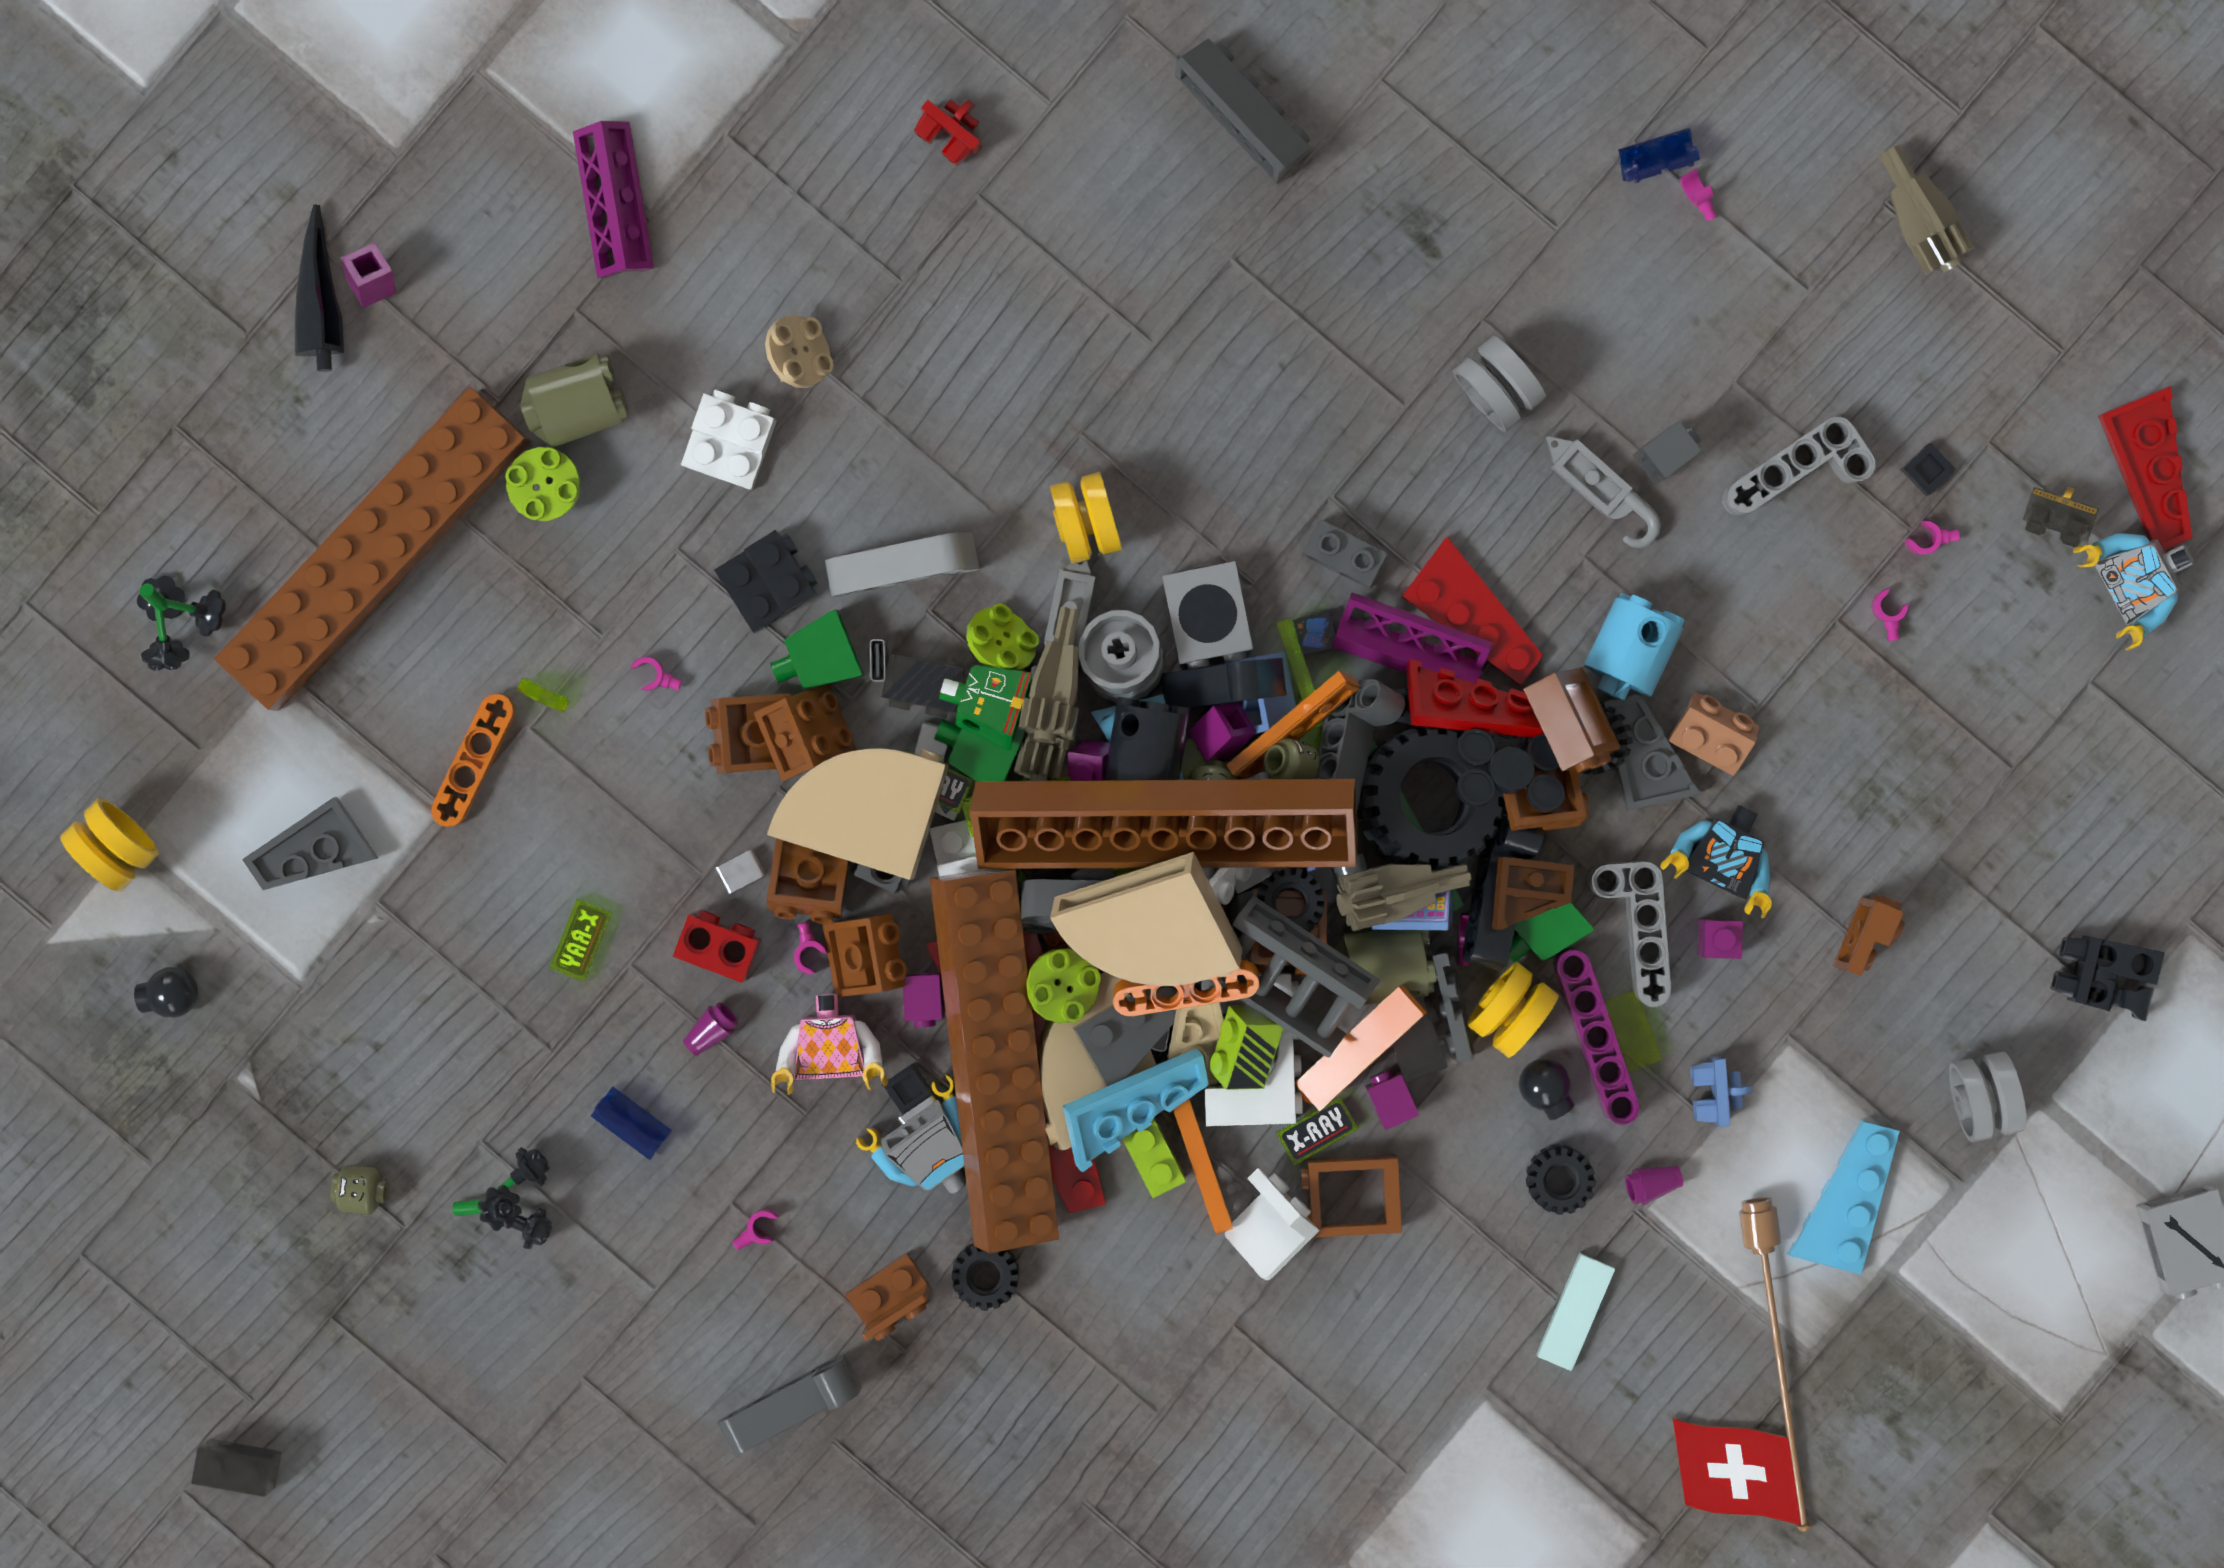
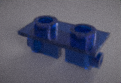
M1690 128L1618 149L1622 180H1627V182L1634 180L1635 183H1639L1640 180L1662 174V169L1667 168L1668 171H1672L1685 166L1692 167L1695 161L1700 160L1698 148L1693 146Z
M614 1086L599 1101L591 1115L592 1118L649 1160H651L672 1131Z

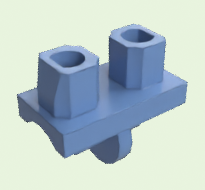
M1721 1056L1709 1057V1062L1690 1065L1692 1085H1711L1712 1098L1693 1100L1694 1119L1702 1122H1713L1719 1127L1730 1126L1728 1096H1731L1732 1109H1742V1095L1752 1094V1085L1741 1084V1071L1729 1072L1730 1085H1728L1726 1059L1721 1058Z

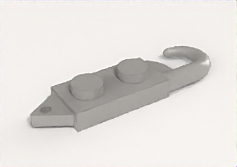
M1553 437L1545 438L1553 462L1551 469L1600 513L1613 520L1620 519L1634 511L1647 523L1648 531L1643 538L1633 539L1625 536L1623 538L1624 543L1630 547L1643 548L1655 542L1660 534V518L1656 511L1632 490L1631 486L1578 439L1573 442ZM1555 441L1557 443V447L1553 448L1551 446V442Z
M1083 561L1081 565L1077 563L1072 565L1070 562L1064 570L1059 569L1044 640L1045 646L1047 641H1054L1060 607L1080 610L1074 645L1078 647L1079 640L1087 624L1096 576L1091 575L1087 561ZM1036 666L1031 668L1032 679L1037 669Z

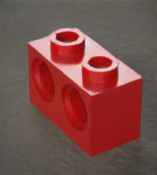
M700 910L698 915L694 913L689 914L672 957L740 983L745 982L762 940L754 936L756 930L738 923H734L733 928L719 923L720 916L704 910ZM696 928H704L709 932L711 940L706 948H699L693 943L692 934ZM731 941H738L745 947V956L741 961H734L727 955V946Z

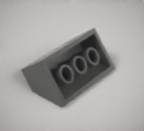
M1208 38L1176 61L1175 76L1277 184L1309 154L1311 147L1307 143L1310 141V138L1300 126L1294 124L1291 127L1282 117L1285 113L1284 110L1271 96L1265 99L1256 88L1259 86V83L1246 69L1240 72L1231 63L1234 57L1221 42L1215 45Z

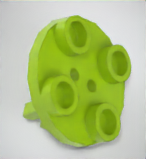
M537 447L527 450L517 457L506 471V489L510 502L519 513L531 520L551 521L561 518L574 507L580 496L581 479L577 466L568 455L555 448ZM549 477L553 479V482L551 484H548L547 479ZM536 484L540 486V489L538 491H535L534 486Z
M997 603L992 608L982 609L975 613L967 625V646L970 647V650L979 662L987 667L1023 671L1031 664L1036 655V647L1039 644L1037 633L1031 630L1020 617L1012 613L1011 609L1005 604Z
M1068 948L1053 949L1041 955L1030 968L1026 981L1027 997L1033 1009L1044 1019L1060 1024L1075 1023L1080 1021L1095 1004L1101 976L1092 964L1079 956L1074 950ZM1056 979L1059 981L1058 985L1054 984ZM1068 986L1071 987V991L1069 993L1067 992Z

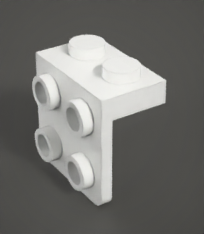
M1257 1168L1247 1179L1261 1194L1232 1222L1234 1229L1225 1232V1237L1261 1278L1270 1280L1320 1230L1307 1217L1311 1211L1296 1196L1293 1199L1289 1197L1286 1192L1290 1188L1277 1174L1273 1173L1269 1177Z

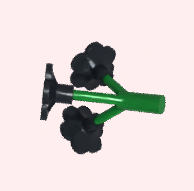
M162 576L158 580L148 578L142 583L139 590L140 594L137 597V605L139 608L146 610L147 617L150 620L157 622L158 629L156 642L152 643L149 649L141 653L142 661L148 663V668L154 671L164 668L167 670L178 669L181 667L182 662L190 658V653L188 649L183 648L182 642L171 641V637L166 634L164 617L173 619L177 617L180 610L189 612L190 616L195 617V624L200 628L201 635L209 637L213 631H218L221 628L222 615L226 609L225 600L221 599L219 591L211 590L207 596H202L199 603H182L185 599L184 591L179 587H175L173 578L169 576Z

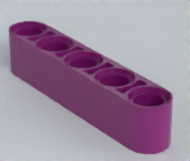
M1563 949L1554 958V971L1601 1109L1605 1116L1619 1125L1629 1124L1638 1116L1639 1102L1591 962L1587 955L1577 949ZM1575 955L1581 961V969L1577 974L1568 976L1563 971V963L1566 958ZM1582 991H1589L1593 996L1592 1006L1584 1011L1578 1010L1575 1006L1576 996ZM1596 1026L1603 1027L1605 1031L1604 1041L1597 1046L1590 1045L1587 1041L1589 1030ZM1610 1061L1614 1062L1617 1066L1616 1076L1609 1081L1601 1080L1599 1070L1602 1064ZM1618 1097H1626L1629 1101L1628 1111L1621 1116L1613 1115L1611 1111L1612 1102Z

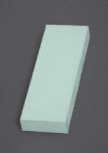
M1579 1253L1537 1351V1357L1567 1370H1573L1615 1271L1614 1267Z

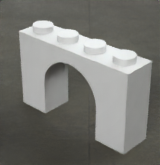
M1281 972L1274 986L1293 997L1299 984L1298 980H1291L1290 972ZM1210 979L1201 981V991L1215 986V983ZM1241 999L1220 1002L1222 1014L1227 1013L1229 1006L1248 1005ZM1283 1029L1277 1047L1276 1058L1270 1069L1264 1089L1226 1090L1222 1085L1205 1087L1206 1126L1296 1124V1114H1302V1092H1295L1294 1077H1301V1055H1294L1293 1040L1300 1039L1286 1029Z

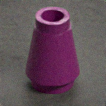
M720 1002L715 1006H708L683 1039V1043L692 1054L698 1056L732 1035L734 1028L738 1025V1020L733 1012Z
M1677 1165L1672 1167L1633 1169L1632 1174L1625 1176L1626 1190L1633 1204L1642 1203L1646 1205L1684 1185L1682 1173Z

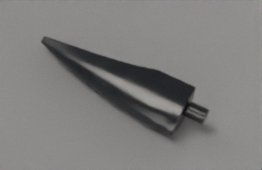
M315 204L313 205L306 230L299 267L295 308V356H316L317 371L328 372L332 371L331 355L344 353L343 324L328 261L320 205Z

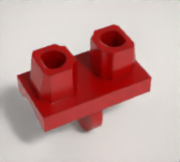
M950 99L944 108L954 115L953 118L949 117L929 100L921 107L923 115L914 129L915 134L929 145L941 130L952 137L941 151V154L955 166L961 164L971 153L976 156L982 148L980 145L981 141L961 126L964 123L974 131L980 123L970 114L975 106L972 101L967 100L962 106H959Z

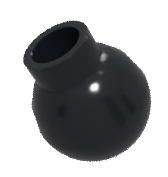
M179 967L161 969L155 972L148 982L137 984L134 988V999L138 1010L141 1013L154 1011L162 1017L177 1018L187 1014L194 1007L198 998L196 980L188 971Z
M1542 1058L1530 1062L1523 1069L1519 1077V1090L1522 1098L1530 1106L1544 1110L1549 1120H1555L1564 1116L1575 1106L1569 1096L1571 1082L1567 1070L1559 1062Z

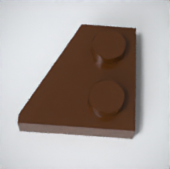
M1498 857L1492 929L1502 930L1525 919L1533 918L1548 910L1571 903L1575 865Z

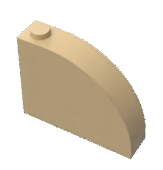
M881 748L862 749L837 755L811 769L792 786L779 804L767 835L913 880L950 765L941 763L943 755L921 749L919 756L903 751Z
M1194 852L1054 897L1050 919L1061 937L1087 962L1115 977L1145 985L1177 986L1207 980L1216 976L1225 977L1240 969L1242 946Z
M1104 971L1100 973L1099 991L1095 1004L1080 1021L1075 1023L1060 1024L1047 1020L1038 1042L1037 1055L1046 1123L1045 1130L1048 1144H1054L1055 1149L1066 1150L1072 1147L1063 1105L1106 1087L1073 1027L1113 1005V989L1116 983L1122 979ZM1151 1050L1126 1078L1156 1066Z

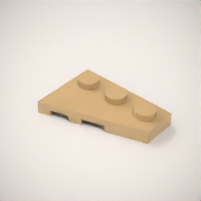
M1220 1002L1176 1009L1167 1059L1170 1060L1197 1048L1204 1058L1208 1086L1220 1083L1209 1071L1211 1056L1215 1052L1220 1036L1221 1024L1224 1021Z

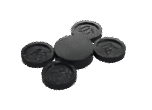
M1470 729L1460 736L1456 750L1462 762L1472 767H1481L1488 763L1487 773L1480 769H1471L1463 773L1459 778L1456 786L1457 794L1466 805L1470 807L1485 806L1493 798L1495 789L1504 794H1517L1526 787L1527 800L1537 811L1552 812L1563 803L1565 790L1562 783L1556 777L1541 774L1533 778L1535 769L1540 772H1551L1559 767L1545 734L1535 736L1527 745L1526 752L1516 747H1505L1496 753L1492 737L1483 730Z

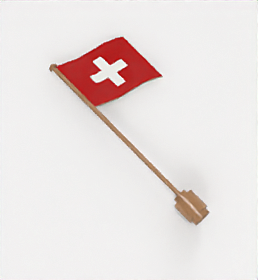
M1752 1198L1741 1202L1742 1210L1739 1211L1744 1247L1752 1249L1753 1254L1761 1255L1787 1437L1745 1427L1699 1425L1672 1417L1684 1503L1692 1508L1716 1514L1764 1516L1797 1524L1798 1530L1807 1532L1811 1528V1523L1807 1522L1768 1258V1253L1775 1251L1774 1246L1781 1244L1777 1208L1772 1206L1771 1198Z

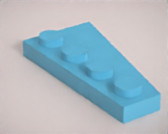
M1195 1048L1063 1105L1074 1160L1079 1170L1084 1172L1093 1165L1091 1160L1102 1152L1106 1151L1110 1154L1120 1147L1119 1141L1137 1129L1141 1132L1152 1125L1151 1121L1163 1110L1172 1111L1207 1087L1209 1083L1201 1052Z
M1860 1120L1838 1160L1834 1173L1824 1185L1818 1202L1803 1223L1802 1231L1787 1252L1789 1256L1862 1275L1900 1131Z

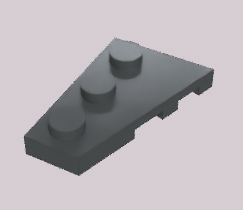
M1641 694L1626 696L1625 701L1612 699L1602 702L1605 705L1604 708L1612 707L1616 709L1614 714H1622L1626 718L1622 721L1623 725L1629 724L1631 727V731L1626 732L1627 737H1633V743L1627 745L1631 752L1629 756L1623 757L1625 762L1617 766L1626 811L1701 795L1695 783L1692 782L1684 769L1680 758L1675 754L1663 734L1662 728Z
M1453 947L1438 949L1433 955L1432 960L1435 967L1436 981H1439L1442 996H1438L1442 1018L1447 1017L1450 1032H1446L1448 1050L1450 1054H1456L1458 1062L1473 1060L1475 1052L1470 1028L1466 1025L1468 1018Z

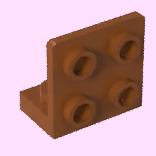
M830 684L795 694L753 712L782 781L809 771L837 755L857 750L852 733L847 727L838 699L833 693Z
M907 1252L846 1292L845 1296L865 1324L861 1334L864 1340L867 1341L874 1336L879 1341L896 1329L897 1320L903 1316L910 1320L927 1308L926 1304L929 1303L928 1298L932 1288Z

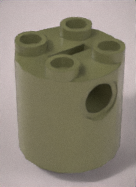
M596 353L526 378L520 406L530 432L554 448L623 423V419L628 417V406L621 388L616 390L613 388L612 383L615 382L613 375L615 373L609 356L607 354L600 356Z
M1369 929L1343 933L1335 950L1380 979L1364 1005L1381 1003L1400 985H1403L1414 998L1426 997L1429 993L1434 992L1433 983L1436 982L1433 960L1426 961V957H1428L1427 947L1430 946L1428 930Z

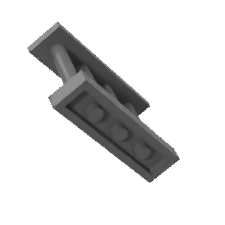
M1252 896L1233 923L1234 927L1243 932L1239 938L1242 946L1241 960H1245L1255 941L1275 954L1263 974L1259 976L1257 992L1251 997L1241 1000L1310 1045L1313 1049L1330 1058L1346 1035L1337 1025L1351 1004L1361 1009L1378 985L1380 979L1255 896ZM1287 962L1306 974L1293 997L1274 986L1275 981ZM1244 975L1237 976L1240 983L1247 982ZM1221 977L1222 987H1227L1225 977ZM1319 983L1338 995L1324 1018L1305 1006Z

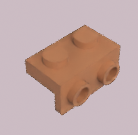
M1694 692L1690 697L1687 709L1671 732L1668 741L1734 776L1755 745L1759 726L1746 714L1735 713L1723 707L1716 698Z

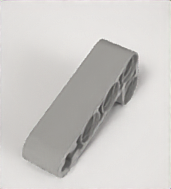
M1833 417L1820 423L1731 483L1722 494V504L1724 509L1732 515L1747 514L1826 461L1841 481L1855 484L1868 479L1873 474L1875 459L1852 423L1843 417ZM1830 425L1838 427L1842 432V440L1838 445L1830 443L1826 437V430ZM1799 446L1806 447L1811 453V461L1807 466H1803L1796 461L1795 451ZM1851 456L1858 457L1862 461L1863 470L1859 476L1851 474L1847 468V461ZM1768 467H1773L1780 473L1781 480L1777 487H1772L1765 482L1764 472ZM1755 486L1758 492L1745 499L1746 505L1744 503L1739 505L1735 503L1734 499L1738 496L1737 491L1740 493Z
M973 532L937 535L825 560L831 597L850 595L931 577L955 575L980 569Z
M1646 861L1602 863L1596 865L1590 870L1587 877L1589 889L1600 897H1625L1633 994L1638 1001L1649 1007L1662 1006L1670 997L1671 981L1661 870L1655 864ZM1646 867L1652 874V881L1647 887L1639 888L1635 884L1634 877L1640 868ZM1609 870L1614 874L1615 884L1610 890L1602 891L1598 887L1597 878L1601 872ZM1644 905L1652 906L1655 912L1654 920L1648 925H1641L1637 918L1638 910ZM1653 942L1658 949L1657 956L1651 962H1644L1640 956V949L1645 943ZM1641 968L1649 970L1659 968V973L1651 972L1653 983L1660 986V991L1654 992L1652 999L1650 995L1643 993V988L1650 985V976L1647 973H1641Z

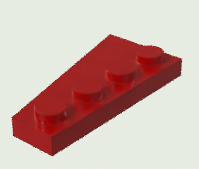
M2171 386L2098 415L2147 539L2149 541L2157 539L2163 550L2192 539L2186 491L2183 490L2181 471L2183 470L2181 455H2178L2176 434L2178 433L2176 418H2173L2171 400L2173 399Z
M1409 659L1406 673L1411 725L1464 731L1480 729L1486 733L1531 738L1544 734L1525 692L1510 689L1507 693L1497 690L1491 685L1492 682L1477 678L1476 682L1473 683L1456 678L1454 671L1440 667L1439 672L1422 668L1421 661Z

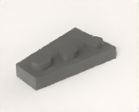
M333 797L242 860L262 890H267L378 859V856L338 797Z
M1161 986L1157 989V993L1162 997H1172L1178 991L1174 986ZM1145 989L1147 999H1151L1150 989ZM1132 994L1126 996L1128 1001H1135ZM1111 1005L1073 1027L1107 1087L1125 1079L1174 1024L1176 1010L1138 1016H1124L1115 1010L1114 1005Z

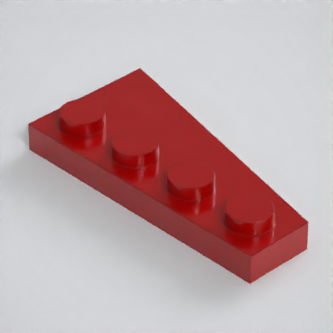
M1445 537L1401 597L1434 622L1492 642L1486 661L1519 686L1522 685L1543 657V654L1448 537ZM1471 649L1479 655V651Z

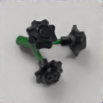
M521 1147L515 1153L518 1168L510 1173L511 1177L497 1188L489 1187L483 1199L454 1202L452 1211L455 1216L480 1214V1220L488 1223L494 1231L501 1230L502 1226L506 1229L513 1228L521 1231L523 1240H525L523 1248L531 1249L534 1244L542 1245L546 1242L552 1230V1222L546 1218V1210L541 1208L528 1218L521 1216L522 1209L517 1205L520 1201V1196L510 1192L509 1188L514 1184L520 1185L525 1180L537 1182L540 1186H543L547 1180L545 1173L550 1167L548 1166V1161L539 1150L532 1149L527 1151Z

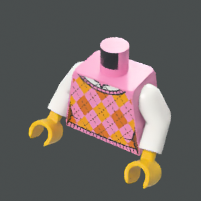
M838 994L816 995L817 1016L803 1017L800 1020V1024L791 1027L780 1047L776 1072L771 1077L772 1092L775 1093V1087L778 1083L786 1082L788 1083V1095L792 1094L794 1091L793 1074L794 1080L862 1076L869 1090H871V1079L879 1076L883 1087L888 1084V1080L882 1068L880 1043L866 1023L857 1021L855 1014L839 1015Z

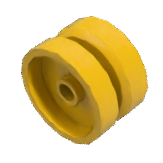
M1100 471L1081 477L1080 486L1084 497L1083 501L1077 502L1073 485L1068 481L1049 486L1056 508L1052 511L1062 543H1066L1072 565L1090 560L1092 552L1087 536L1093 534L1095 535L1098 549L1103 555L1122 551Z
M97 798L84 811L86 823L73 822L61 834L60 840L72 858L86 872L109 889L122 892L135 879L134 867L146 868L159 855V849L146 831L122 809L108 800Z
M1518 962L1513 963L1489 987L1466 1024L1481 1037L1490 1035L1498 1028L1494 1035L1492 1046L1508 1058L1515 1055L1533 1036L1549 1015L1559 997V994L1543 982L1536 984L1527 992L1531 985L1533 974Z

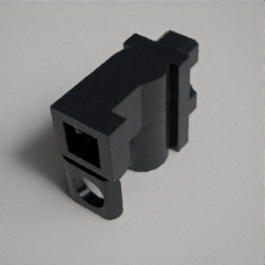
M2085 935L2082 938L2063 937L2059 956L2077 961L2073 975L2055 971L2050 989L2068 996L2067 1000L2105 1011L2110 1012L2113 1006L2125 1008L2132 1012L2133 1018L2146 1021L2154 989L2140 986L2136 991L2118 988L2117 977L2122 976L2157 985L2165 952Z

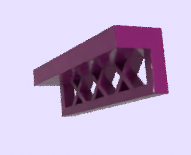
M599 121L573 131L597 278H607L622 272H645L654 269L630 122ZM594 135L595 141L593 155L590 154L587 137ZM597 173L600 174L602 183L599 192L596 190L594 181ZM603 209L606 211L608 219L605 228L602 227L601 223ZM609 246L613 249L615 265L609 266L607 258Z
M1351 592L1340 619L1332 647L1406 673L1409 659H1414L1422 662V668L1439 672L1441 667L1454 671L1456 678L1475 683L1477 678L1479 679L1492 642ZM1354 607L1369 612L1373 619L1363 621L1352 617L1351 614ZM1398 622L1404 624L1408 631L1397 633L1391 631L1387 624ZM1435 635L1440 637L1443 644L1437 646L1430 645L1425 642L1423 636ZM1468 647L1480 653L1475 661L1461 656L1457 649Z

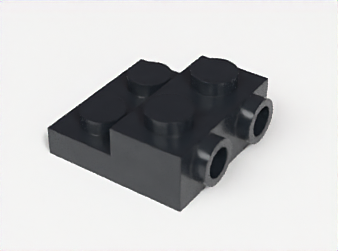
M777 530L745 548L742 553L714 569L753 633L758 632L817 595L813 586L818 584L815 576L807 565L799 566L793 556L799 551L787 533L781 536Z

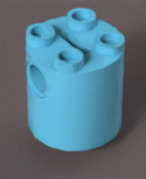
M1620 593L1619 597L1614 599L1583 666L1602 677L1597 689L1614 698L1625 701L1629 690L1651 697L1683 631L1682 625L1685 620L1668 611L1662 613L1655 609L1650 610L1653 604L1636 595L1630 597Z

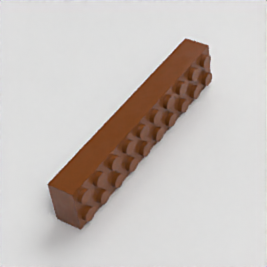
M469 387L221 650L214 660L267 710L279 711L532 441L479 391Z
M1355 779L975 782L970 807L978 869L1145 868L1191 852L1195 853L1202 868L1356 867L1358 826Z
M983 869L930 878L974 1246L990 1254L1059 1240L1032 1005L1027 997L1026 981L1028 971L1016 870Z

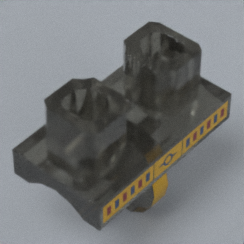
M2034 487L2023 520L2026 521V531L2037 535L2045 534L2047 528L2060 532L2059 539L2062 543L2076 548L2082 540L2088 542L2099 509L2072 500L2075 492L2073 488L2067 487L2062 497Z

